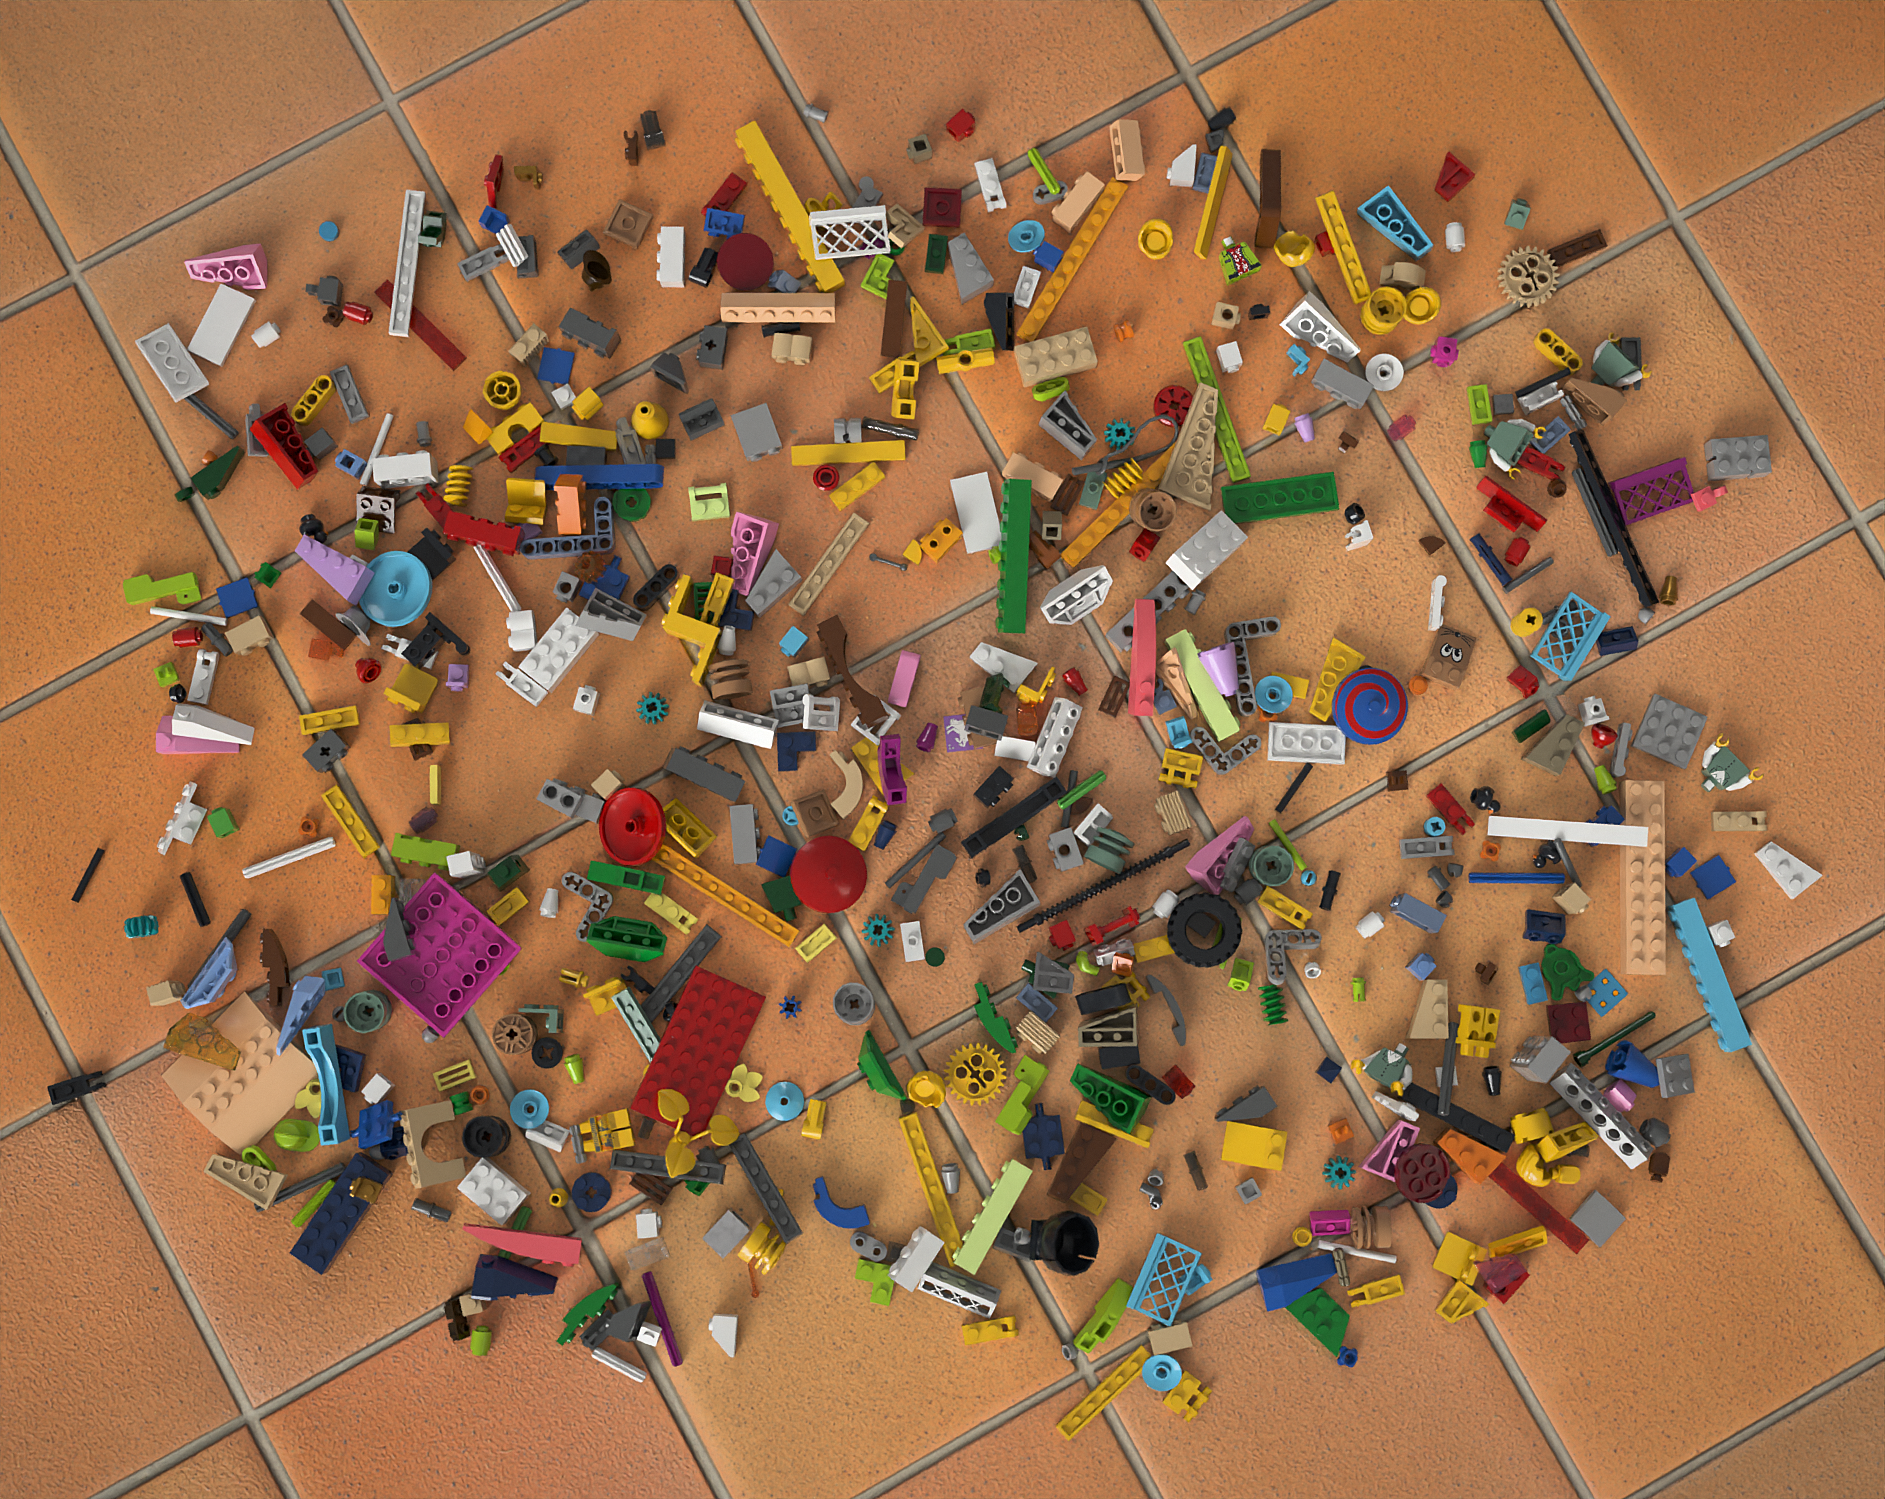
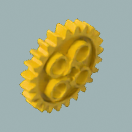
M969 1043L968 1049L962 1045L961 1052L955 1049L957 1055H950L953 1061L946 1062L950 1068L944 1070V1072L949 1073V1076L945 1077L944 1080H950L946 1087L953 1088L950 1094L957 1093L956 1100L963 1097V1104L970 1100L971 1106H973L974 1101H977L979 1106H981V1100L983 1099L988 1104L989 1096L996 1099L993 1093H1001L998 1087L1005 1085L1000 1081L1007 1078L1001 1075V1072L1006 1071V1068L1000 1067L1004 1063V1060H997L1000 1054L993 1055L994 1048L987 1051L986 1044L983 1049L980 1048V1043H977L976 1048H973L972 1043ZM980 1055L982 1063L979 1066H974L971 1063L972 1056ZM964 1060H967L975 1071L980 1070L979 1077L987 1085L986 1088H983L975 1077L970 1078L972 1073L964 1064ZM959 1067H964L967 1070V1075L964 1078H959L956 1075V1070ZM987 1070L994 1072V1078L991 1081H986L983 1078V1074ZM975 1082L979 1085L977 1093L969 1092L968 1086L970 1083Z

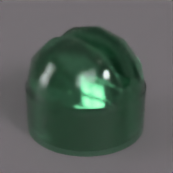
M1024 824L1014 830V835L1020 834L1016 837L1017 840L1024 841L1029 839Z

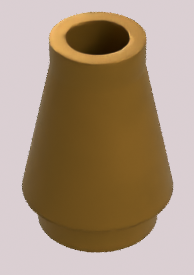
M1665 577V582L1659 595L1661 604L1672 606L1678 601L1677 577Z

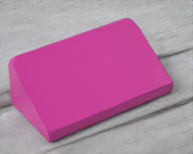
M1348 1210L1309 1212L1312 1236L1350 1234V1215Z

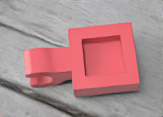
M1725 485L1711 490L1710 486H1707L1690 495L1699 512L1717 504L1715 498L1728 493Z

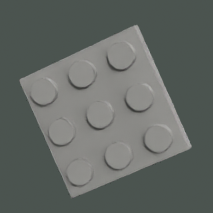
M1653 694L1631 747L1684 770L1687 768L1708 717L1660 695Z

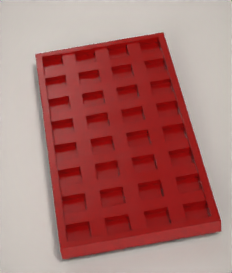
M695 965L631 1103L630 1109L676 1129L679 1118L676 1121L665 1119L658 1107V1091L662 1089L675 1090L681 1093L689 1104V1112L682 1115L683 1122L680 1131L692 1136L704 1132L766 996Z

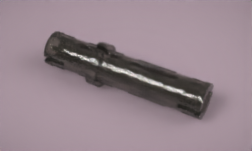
M865 416L862 421L863 429L890 434L898 439L900 437L914 441L918 439L919 429L909 428L901 423L898 425Z

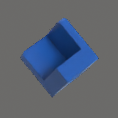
M487 205L478 222L482 228L497 234L501 232L502 228H505L506 224H509L510 220L506 214Z

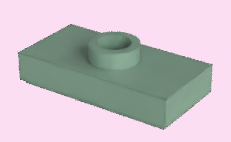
M1095 472L1087 474L1079 502L1080 506L1097 510L1104 487L1102 481L1105 483L1107 476L1106 472L1099 476Z

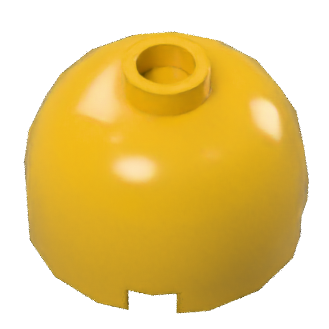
M497 371L486 378L483 394L491 406L499 410H507L519 403L522 396V387L514 374Z

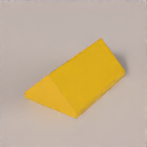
M677 798L663 808L666 818V831L695 858H698L717 838Z

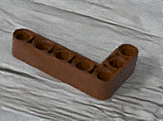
M1261 149L1260 213L1255 233V247L1274 248L1281 216V150Z

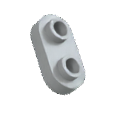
M856 1232L850 1239V1246L854 1251L873 1261H881L887 1254V1248L883 1242L864 1232ZM862 1239L863 1245L858 1246L856 1240ZM875 1248H879L881 1250V1253L879 1255H875L873 1253V1250Z

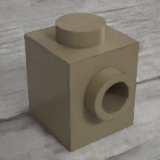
M926 133L908 139L906 151L909 159H913L914 164L932 158V149Z
M1043 511L1042 540H1061L1062 511Z

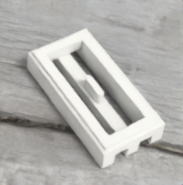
M506 224L505 228H502L501 232H498L496 236L513 267H517L528 257V254L513 226Z

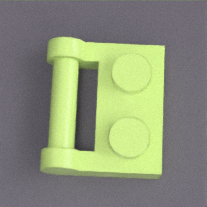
M726 483L700 488L688 487L692 521L730 517ZM722 493V498L696 501V495Z

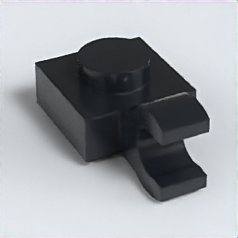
M631 966L627 967L630 970L629 976L621 974L622 979L625 981H633L635 983L633 986L641 993L646 991L651 994L655 990Z

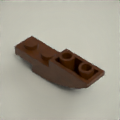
M263 928V933L260 935V943L263 944V952L260 953V963L263 968H270V971L267 973V982L270 983V991L267 992V1002L269 1006H282V987H290L289 966L277 935L272 929Z

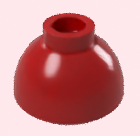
M821 465L814 471L813 481L820 490L830 491L839 483V472L831 465Z
M361 658L355 664L357 677L365 684L374 681L379 676L382 668L381 663L372 658Z
M1594 724L1592 726L1591 736L1594 741L1593 745L1597 748L1603 749L1604 746L1612 744L1618 737L1616 731L1606 725Z

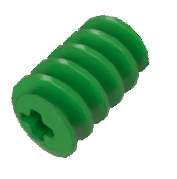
M1277 985L1258 987V990L1264 991L1263 994L1259 995V998L1265 999L1260 1004L1267 1007L1262 1011V1013L1268 1014L1267 1017L1263 1018V1021L1269 1022L1268 1025L1288 1022V1018L1282 1017L1287 1014V1011L1281 1010L1286 1004L1279 1002L1284 998V995L1278 994L1283 988L1277 987Z

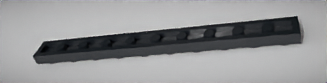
M1584 430L1568 434L1570 444L1577 453V460L1583 467L1585 477L1592 487L1593 496L1599 503L1601 514L1607 521L1608 530L1615 539L1616 548L1622 555L1623 564L1630 573L1631 582L1637 589L1639 601L1645 608L1659 603Z

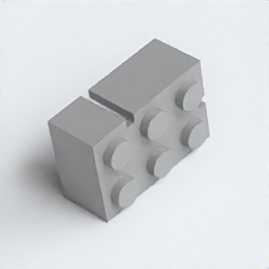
M1768 435L1711 439L1704 444L1706 461H1710L1714 457L1716 458V460H1712L1706 465L1708 481L1744 479L1746 477L1759 478L1765 477L1772 472Z

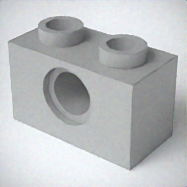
M1071 827L1049 835V840L1046 841L1049 850L1054 851L1056 858H1053L1056 869L1060 868V871L1063 872L1084 864ZM1062 845H1066L1070 850L1066 856L1059 853V847Z

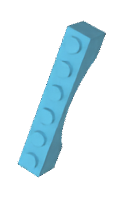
M332 1024L316 1025L302 1031L305 1049L314 1062L321 1088V1113L318 1124L321 1146L339 1144L350 1139L333 1028Z

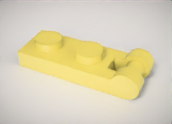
M651 893L644 902L645 905L686 935L691 931L690 928L693 923L696 924L699 920L664 893L662 895ZM683 916L687 918L684 924L679 922Z

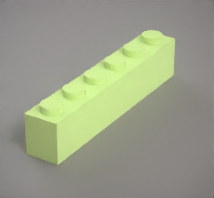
M1184 629L1165 639L1164 643L1168 651L1174 647L1177 649L1191 694L1217 742H1220L1239 732L1241 724L1236 716H1232L1230 712L1232 708L1229 701L1223 699L1199 660L1197 653L1202 651L1195 647L1194 642L1196 641L1191 632L1188 633Z
M1013 1159L1010 1162L1006 1161L1001 1169L1004 1172L1000 1179L996 1178L991 1187L994 1191L991 1196L987 1195L982 1203L984 1208L981 1214L976 1213L972 1220L974 1224L972 1230L966 1231L962 1238L965 1241L961 1248L957 1247L952 1256L955 1259L953 1263L974 1275L1033 1172Z

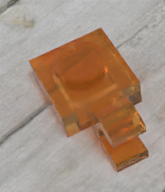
M312 638L308 657L329 661L330 656L343 658L344 650L332 647V642Z

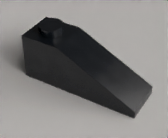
M986 293L984 307L1001 349L1014 351V293Z

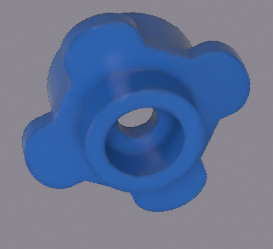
M1342 1346L1339 1350L1340 1356L1337 1359V1363L1340 1366L1354 1367L1357 1362L1358 1351L1355 1348L1347 1349V1347Z

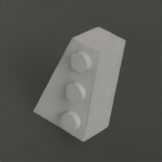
M965 233L949 241L948 250L961 305L993 287L994 279Z
M595 588L575 626L633 641L646 614Z

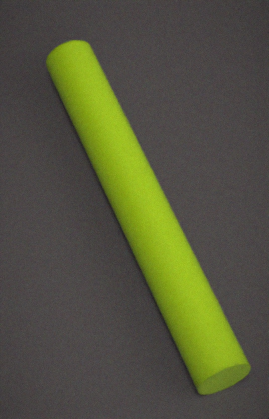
M1274 819L1269 822V825L1286 850L1291 854L1300 870L1302 871L1308 867L1277 821Z

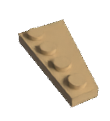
M212 1154L203 1171L265 1210H270L288 1176L287 1174L219 1154Z

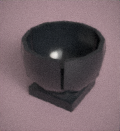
M1062 1211L1051 1215L1048 1219L1031 1220L1029 1260H1042L1048 1269L1066 1276H1075L1086 1272L1095 1260L1079 1257L1084 1256L1095 1259L1097 1257L1099 1248L1098 1232L1089 1217L1074 1211Z

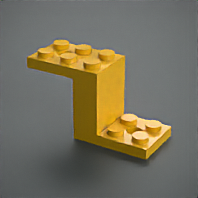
M683 574L682 579L679 578L676 583L675 589H677L675 596L670 598L668 604L670 610L668 614H664L661 624L667 634L702 646L697 657L699 658L698 665L693 666L690 676H692V681L695 685L703 687L709 672L708 666L713 662L722 631L720 628L682 615L694 586L692 578Z

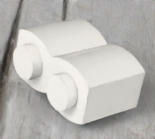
M534 611L509 612V617H506L507 628L511 629V636H508L509 647H512L515 652L532 650L537 644Z

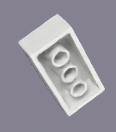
M1221 510L1174 552L1166 564L1193 590L1233 554L1248 536Z
M567 607L518 666L550 693L556 689L599 636L597 631L575 626L579 617Z

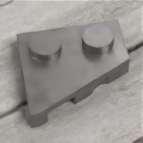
M1037 952L1033 990L1072 994L1074 974L1042 953Z

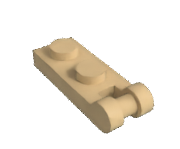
M1767 811L1711 812V830L1767 831V825H1765ZM1752 818H1757V825H1752Z

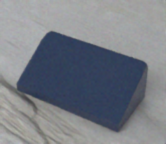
M1630 626L1601 632L1596 643L1600 656L1635 650L1639 640L1633 627Z

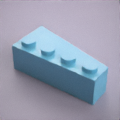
M1389 185L1358 207L1356 214L1415 261H1418L1432 250L1433 243Z

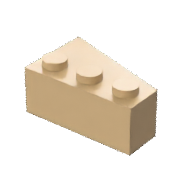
M1423 980L1415 1011L1405 1038H1449L1447 980Z

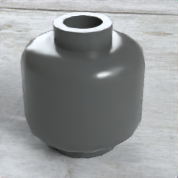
M1656 1118L1646 1119L1641 1124L1639 1130L1641 1136L1655 1147L1667 1144L1671 1137L1669 1126Z

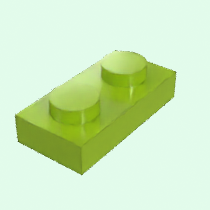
M1487 384L1467 387L1472 425L1491 423L1493 420Z

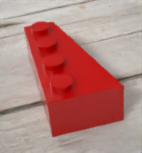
M284 403L256 419L250 431L298 490L311 482L319 471L309 451L306 450L303 444L304 440L301 434H298L294 426L295 422L290 417L287 411L288 407Z
M448 511L443 529V534L447 536L448 540L458 542V539L466 541V545L476 547L477 544L482 545L485 550L495 552L496 549L503 551L502 554L514 557V554L520 555V544L525 537L522 527L515 525L514 529H512L506 523L498 522L497 525H494L488 519L478 518V520H474L475 517L471 515Z

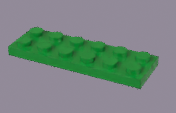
M1334 472L1220 488L1224 513L1235 524L1340 509Z

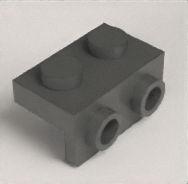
M713 398L678 414L690 440H694L725 425Z

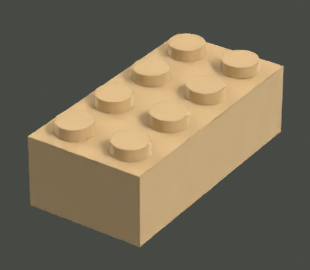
M1088 327L1014 346V355L1024 388L1054 378L1094 369L1098 363Z

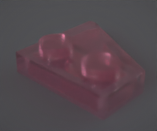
M1514 1253L1504 1255L1503 1257H1492L1487 1261L1480 1262L1476 1260L1473 1262L1494 1294L1527 1271Z

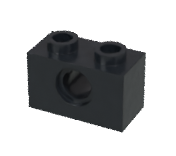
M427 625L401 654L420 670L446 641Z

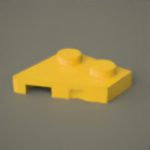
M1457 1279L1434 1311L1452 1324L1464 1316L1473 1314L1474 1311L1487 1307L1489 1303Z

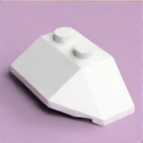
M1104 565L1079 570L1049 590L1040 608L1049 623L1072 625L1103 604L1113 580Z

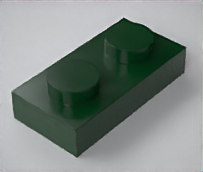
M929 234L925 272L944 273L948 236Z

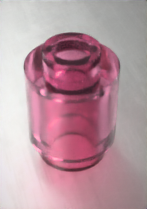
M1404 414L1389 426L1390 428L1387 429V432L1397 442L1416 429V421L1412 416Z

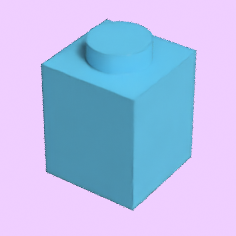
M792 626L779 642L780 647H782L780 651L788 657L792 655L795 658L809 639Z

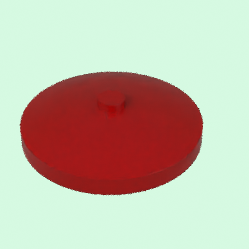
M624 788L615 792L606 801L600 814L599 834L602 845L608 855L624 865H640L650 861L659 852L666 835V818L660 802L652 793L641 788Z
M821 836L805 843L795 854L791 864L790 879L795 894L804 905L817 912L836 913L849 908L861 897L867 882V868L863 856L852 843L837 836Z

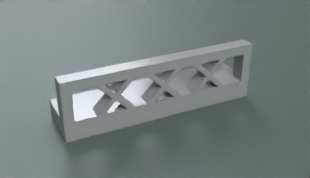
M934 1262L930 1264L922 1276L917 1288L990 1319L1001 1293V1290ZM928 1281L930 1283H933L934 1286L930 1287L928 1285H925L924 1282ZM947 1289L953 1294H947L943 1290ZM962 1297L969 1298L970 1302L962 1300ZM980 1305L990 1307L989 1311L981 1308Z

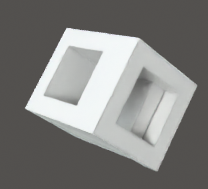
M1595 696L1584 698V703L1578 704L1582 721L1585 722L1584 727L1609 720L1602 698L1596 699Z

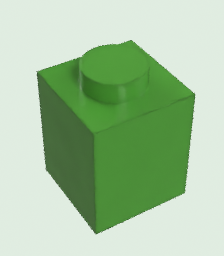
M219 807L211 811L212 814L207 816L218 838H224L239 830L230 809Z

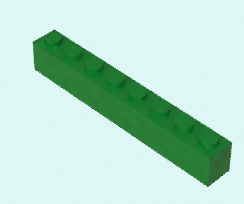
M1006 479L1001 486L1003 502L1001 503L1000 511L1003 516L999 528L1000 533H1002V539L999 542L1001 560L998 562L1000 579L997 581L999 598H997L996 607L999 610L995 623L998 633L1025 634L1032 480Z

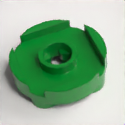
M644 488L619 489L614 493L612 504L620 518L628 522H636L646 518L651 508V498ZM631 498H634V501L637 502L633 507L627 504V501H630Z

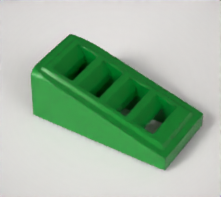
M713 582L693 583L696 620L700 621L702 616H699V613L704 611L703 608H699V605H704L706 601L699 600V597H707L709 593L699 592V589H709L710 591ZM710 611V616L708 617L707 622H712L714 618V612Z

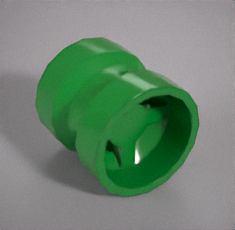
M468 1091L449 1097L454 1105L453 1111L455 1116L473 1110V1106L468 1100L470 1097Z

